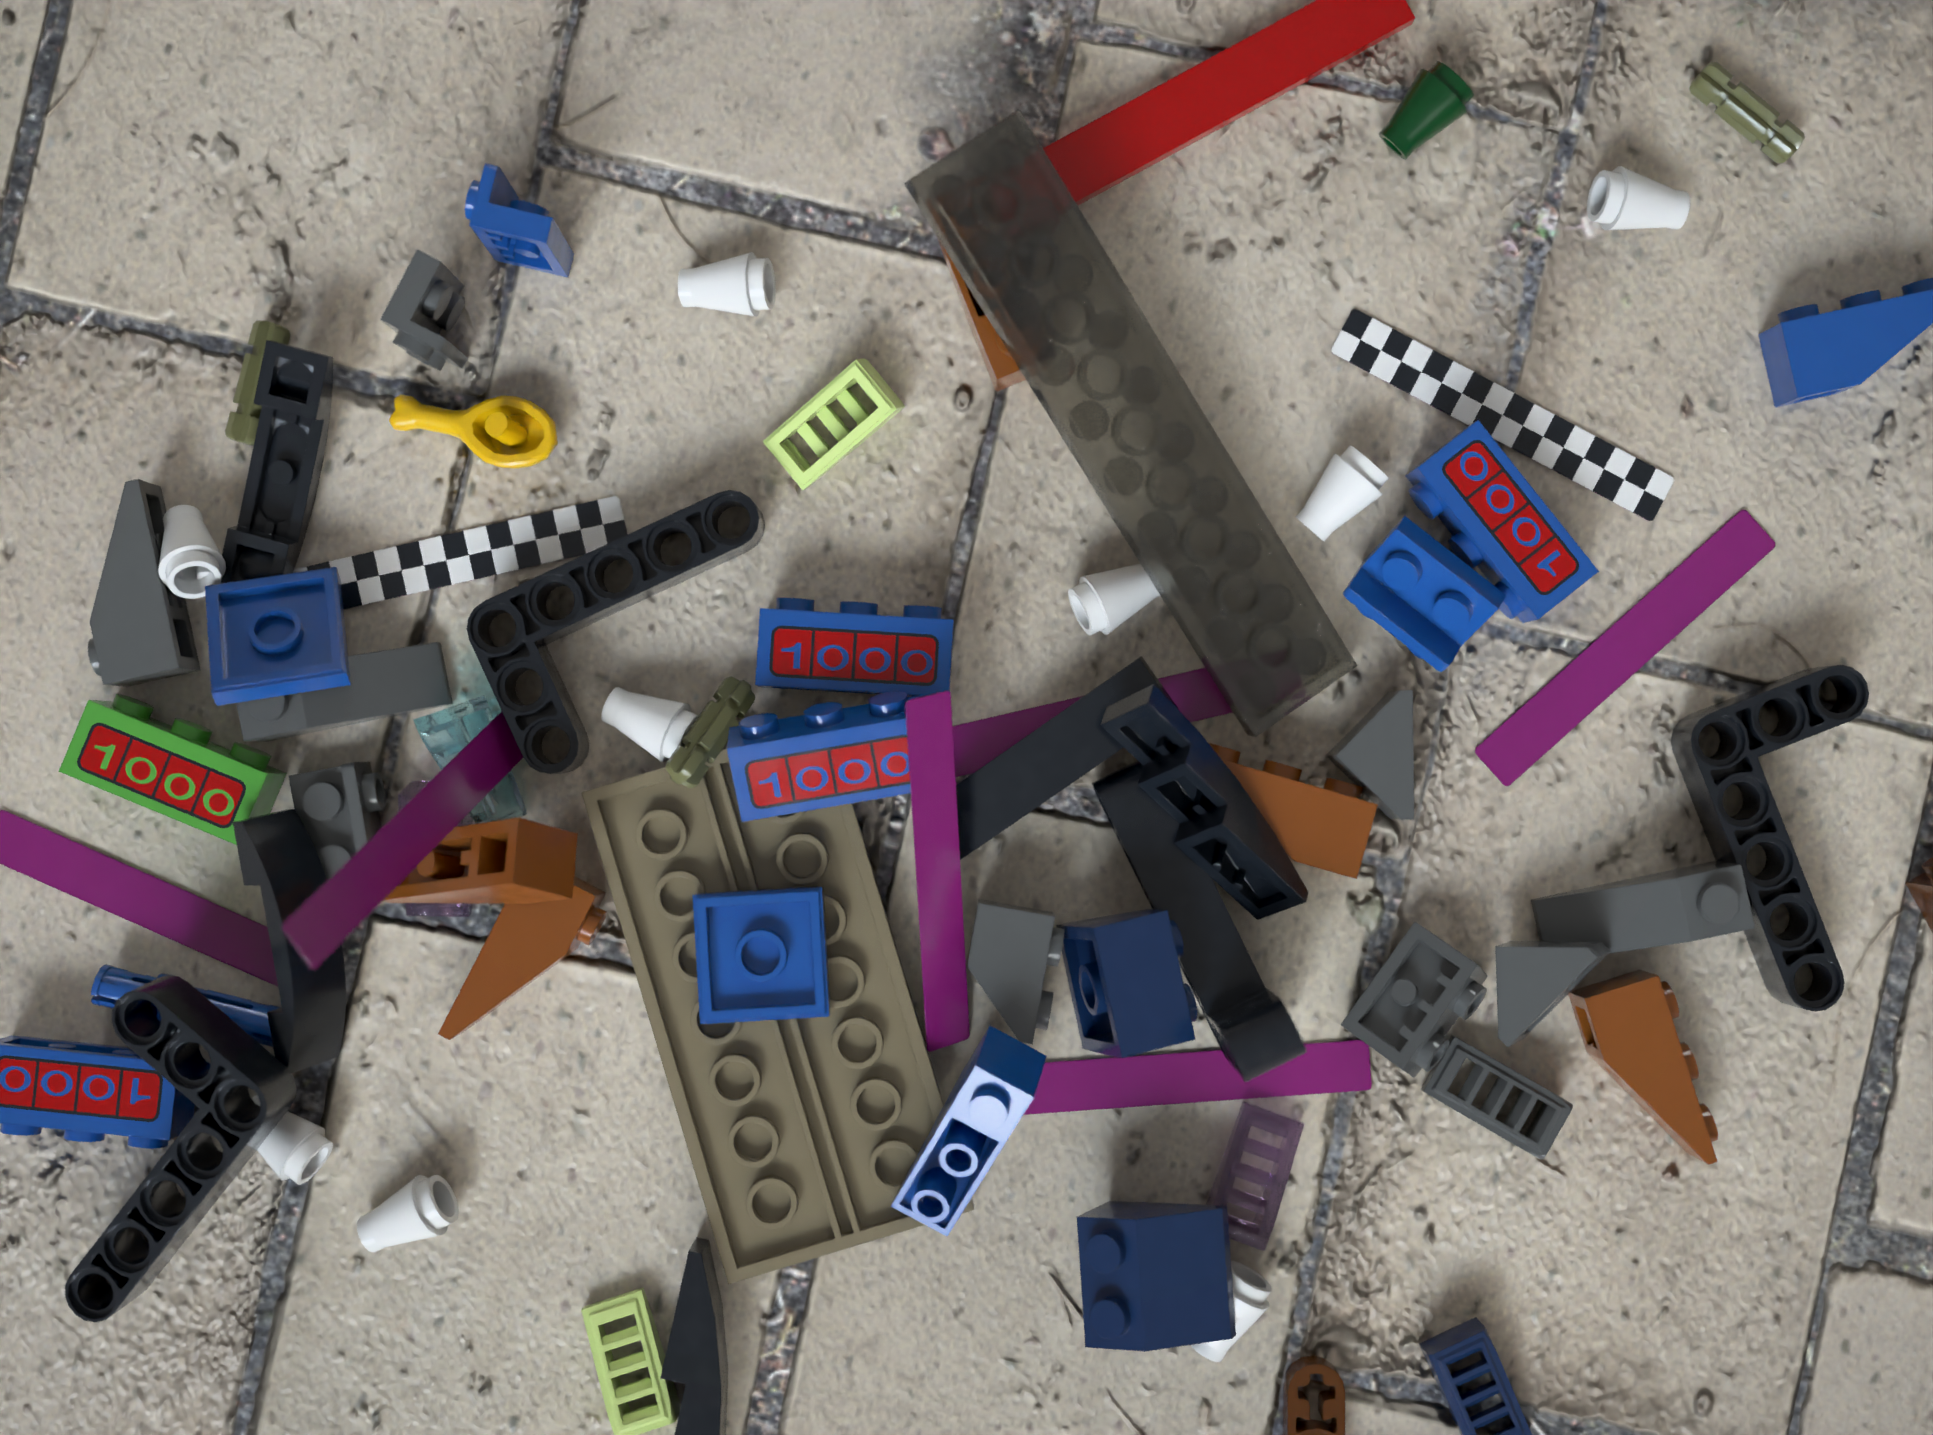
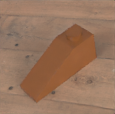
M520 817L455 827L383 902L530 904L571 899L576 870L578 833Z
M574 876L573 896L571 899L530 904H504L438 1035L451 1040L462 1034L578 949L581 942L589 946L598 934L607 915V911L599 908L606 892Z

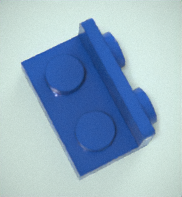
M486 163L481 180H474L470 184L465 202V217L470 220V227L495 261L569 277L574 252L552 217H548L549 211L537 204L520 200L501 168Z
M1406 516L1399 521L1362 562L1343 591L1344 597L1354 604L1365 617L1374 620L1406 645L1412 654L1425 660L1440 672H1443L1453 662L1461 646L1500 608L1506 597L1502 591Z

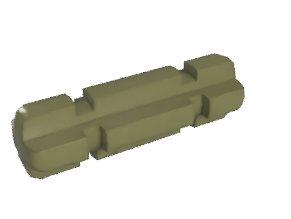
M1712 61L1706 65L1692 81L1689 87L1691 94L1706 106L1710 102L1714 103L1717 106L1714 112L1751 143H1754L1757 139L1764 145L1760 150L1776 163L1782 164L1787 161L1802 145L1805 139L1804 132L1788 119L1783 124L1777 120L1780 115L1777 110L1742 82L1737 86L1730 81L1733 75L1718 62Z
M256 320L252 325L248 344L253 346L252 354L245 353L233 398V403L238 404L237 411H230L225 429L226 437L233 441L254 446L262 408L261 405L254 404V398L266 340H273L288 345L291 336L290 331L282 325L262 320Z
M732 676L722 681L712 696L717 701L711 700L707 703L681 741L686 745L685 748L682 745L678 746L666 763L665 769L670 774V779L673 782L688 788L698 786L710 768L705 762L707 761L710 764L715 761L728 741L729 728L739 725L736 717L744 718L755 701V695L751 691L752 686L745 680L739 681Z

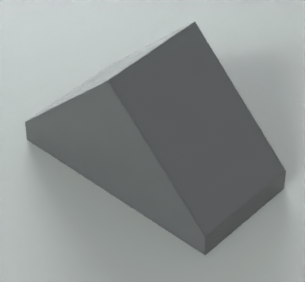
M1413 690L1388 692L1326 755L1355 785L1363 787V793L1373 803L1378 804V807L1389 818L1400 820H1414Z
M1509 941L1495 946L1498 1038L1507 1047L1523 1040L1611 950L1602 942Z

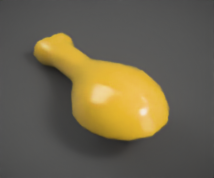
M400 394L394 398L395 411L389 418V422L395 430L410 431L413 429H424L458 437L484 462L500 468L519 469L532 467L548 459L558 445L556 425L545 409L532 401L518 396L501 395L484 400L466 410H450L425 405L413 396Z

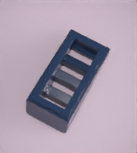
M1477 1317L1419 1343L1461 1435H1477L1476 1429L1508 1415L1512 1426L1492 1435H1532L1497 1351L1485 1326ZM1473 1353H1479L1480 1361L1450 1374L1448 1365ZM1488 1373L1491 1379L1490 1382L1459 1395L1456 1387ZM1498 1394L1501 1403L1469 1417L1466 1408Z

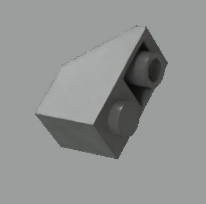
M978 899L967 967L1017 1039L1022 1043L1033 1044L1035 1028L1043 1030L1048 1028L1053 992L1044 991L1042 988L1046 966L1058 967L1064 929L1053 927L1055 921L1053 912Z

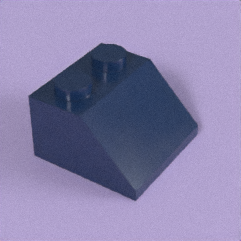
M1145 909L1056 925V928L1064 929L1062 956L1083 1049L1118 1058H1126L1196 1040L1192 1022L1197 1020V1004L1190 986L1183 983L1178 958L1183 956V940L1178 925L1174 920L1169 919L1168 910Z
M1108 1201L1077 1216L1085 1347L1146 1352L1228 1340L1236 1336L1228 1210L1226 1205Z

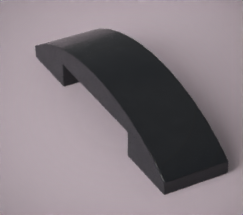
M266 340L254 398V404L261 405L262 408L238 524L227 529L222 553L226 563V570L220 584L294 572L309 525L324 460L333 390V357L273 340Z
M285 809L233 822L244 886L260 885L282 1005L281 1008L267 1012L274 1055L291 1073L338 1057L345 1024L346 977L342 943L313 970L308 966L283 929V924L327 882L316 849L295 809Z

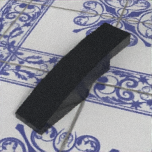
M1142 656L956 785L960 860L1123 748L1101 726L1107 706L1154 684L1178 709Z
M1154 684L1107 706L1101 726L1143 765L1137 785L1180 824L1174 842L1175 845L1257 920L1307 901L1309 893L1277 836L1239 780L1194 725Z
M696 1237L688 1251L661 1373V1379L686 1384L675 1435H726L728 1361L723 1304L709 1240Z

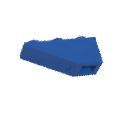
M1933 278L1920 280L1901 287L1903 296L1882 300L1880 290H1875L1840 300L1841 309L1820 314L1818 305L1811 304L1779 313V324L1758 335L1775 408L1836 395L1862 384L1933 323Z
M989 1026L960 1074L893 1199L891 1207L948 1237L1034 1099L1047 1056L1002 1031Z

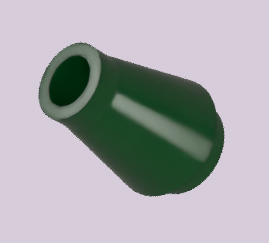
M1437 61L1428 71L1425 69L1419 71L1390 121L1380 131L1379 136L1392 151L1406 160L1418 147L1467 113L1465 105L1472 99L1474 94L1457 73L1444 63Z

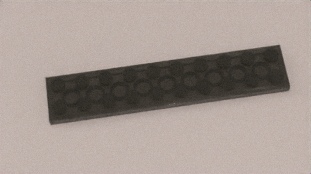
M1020 110L1012 113L909 179L904 185L1246 734L1257 737L1358 665Z

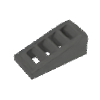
M1451 1035L1445 1054L1432 1069L1421 1090L1538 1159H1544L1568 1118L1573 1104ZM1468 1058L1475 1065L1456 1096L1449 1092L1448 1089L1463 1062ZM1489 1072H1492L1498 1078L1479 1109L1472 1105V1102ZM1515 1085L1522 1089L1503 1123L1496 1119V1116ZM1539 1099L1543 1104L1524 1135L1520 1130Z

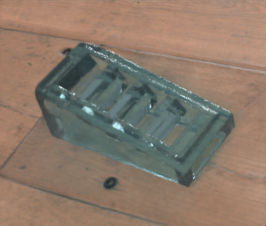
M483 695L413 719L424 744L442 770L494 718L487 698ZM511 770L469 812L475 824L517 818L527 814L513 771ZM491 795L498 805L494 806Z

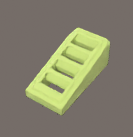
M856 359L762 442L802 490H806L884 426L905 406L867 359ZM856 383L861 386L878 407L872 414H869L850 390ZM836 399L858 424L852 431L847 428L829 406ZM818 416L836 438L838 443L834 447L830 448L811 425L810 421L814 417ZM796 432L801 435L820 458L812 466L789 439Z
M644 1287L584 1306L581 1311L613 1434L639 1435L677 1421L681 1403L674 1381L661 1379L665 1353ZM632 1314L635 1315L637 1325L606 1335L604 1323ZM641 1340L643 1351L614 1360L612 1349ZM648 1367L650 1377L622 1386L620 1375ZM655 1393L656 1403L630 1411L629 1401Z

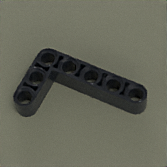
M732 490L716 493L485 600L473 609L467 623L469 641L522 756L530 767L538 772L547 774H563L574 771L585 761L590 745L587 732L546 645L740 556L757 546L764 535L765 522L762 512L750 497L742 492ZM734 506L743 507L748 510L750 524L743 535L733 539L724 538L720 535L717 525L723 511ZM671 534H687L692 545L691 554L687 560L680 565H666L660 553L664 540ZM620 559L628 560L633 570L632 582L622 592H609L603 581L605 569L613 561ZM568 586L574 595V608L564 619L554 620L547 612V597L555 588ZM508 612L515 620V636L507 645L497 647L490 639L489 626L497 615ZM534 670L542 678V694L533 704L525 705L516 695V681L525 671ZM555 727L564 730L570 741L569 753L559 763L549 761L543 754L541 747L542 739L546 732Z
M1844 665L1805 669L1689 714L1677 723L1671 736L1673 754L1715 860L1742 865L1755 926L1754 929L1744 930V934L1765 987L1771 996L1781 1003L1814 1012L1827 1010L1837 1003L1843 993L1845 984L1843 972L1758 757L1852 721L1861 715L1867 706L1869 698L1867 682L1857 670ZM1825 679L1833 683L1837 692L1836 703L1829 711L1823 707L1818 695L1820 685ZM1767 701L1775 707L1778 713L1777 727L1770 734L1762 729L1758 718L1761 707ZM1708 724L1715 728L1720 740L1718 750L1710 758L1703 754L1698 741L1700 732ZM1732 784L1739 788L1743 797L1742 808L1733 817L1726 813L1722 803L1724 792ZM1759 844L1765 851L1766 864L1761 873L1754 877L1747 869L1746 858L1749 850L1754 845ZM1783 903L1789 911V924L1784 932L1776 936L1770 925L1771 913L1777 906ZM1808 964L1813 974L1812 984L1806 992L1799 995L1795 990L1794 977L1801 966Z
M1139 761L1133 762L1093 782V789L1151 908L1154 910H1168L1169 919L1174 920L1178 925L1184 948L1183 956L1178 958L1179 965L1225 1058L1243 1081L1247 1082L1306 1053L1304 1043L1282 1001L1265 988L1212 878L1174 844L1180 824L1137 785L1143 765Z
M167 975L157 978L122 995L112 1009V1025L115 1033L123 1043L200 1109L70 1274L65 1284V1297L68 1306L74 1314L85 1321L100 1322L107 1320L148 1289L290 1109L296 1098V1083L288 1068L195 987L178 976ZM151 1002L159 1010L161 1021L153 1014ZM200 1045L208 1052L211 1063L207 1062L202 1056ZM248 1087L258 1095L261 1103L260 1106L251 1099ZM212 1136L220 1142L223 1152L214 1145ZM176 1184L182 1188L185 1197L178 1191ZM141 1232H143V1234L147 1237L148 1242L142 1236Z

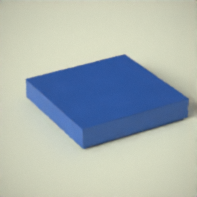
M337 567L205 586L211 694L217 706L351 685L341 579Z
M823 886L693 894L700 1024L830 1016Z

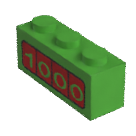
M116 694L113 701L88 700L58 772L235 845L237 843L233 822L271 813L287 774L268 766L271 755L238 742H234L231 750L209 741L213 733L211 730L184 719L175 718L172 726L150 717L154 709L153 706L126 695Z

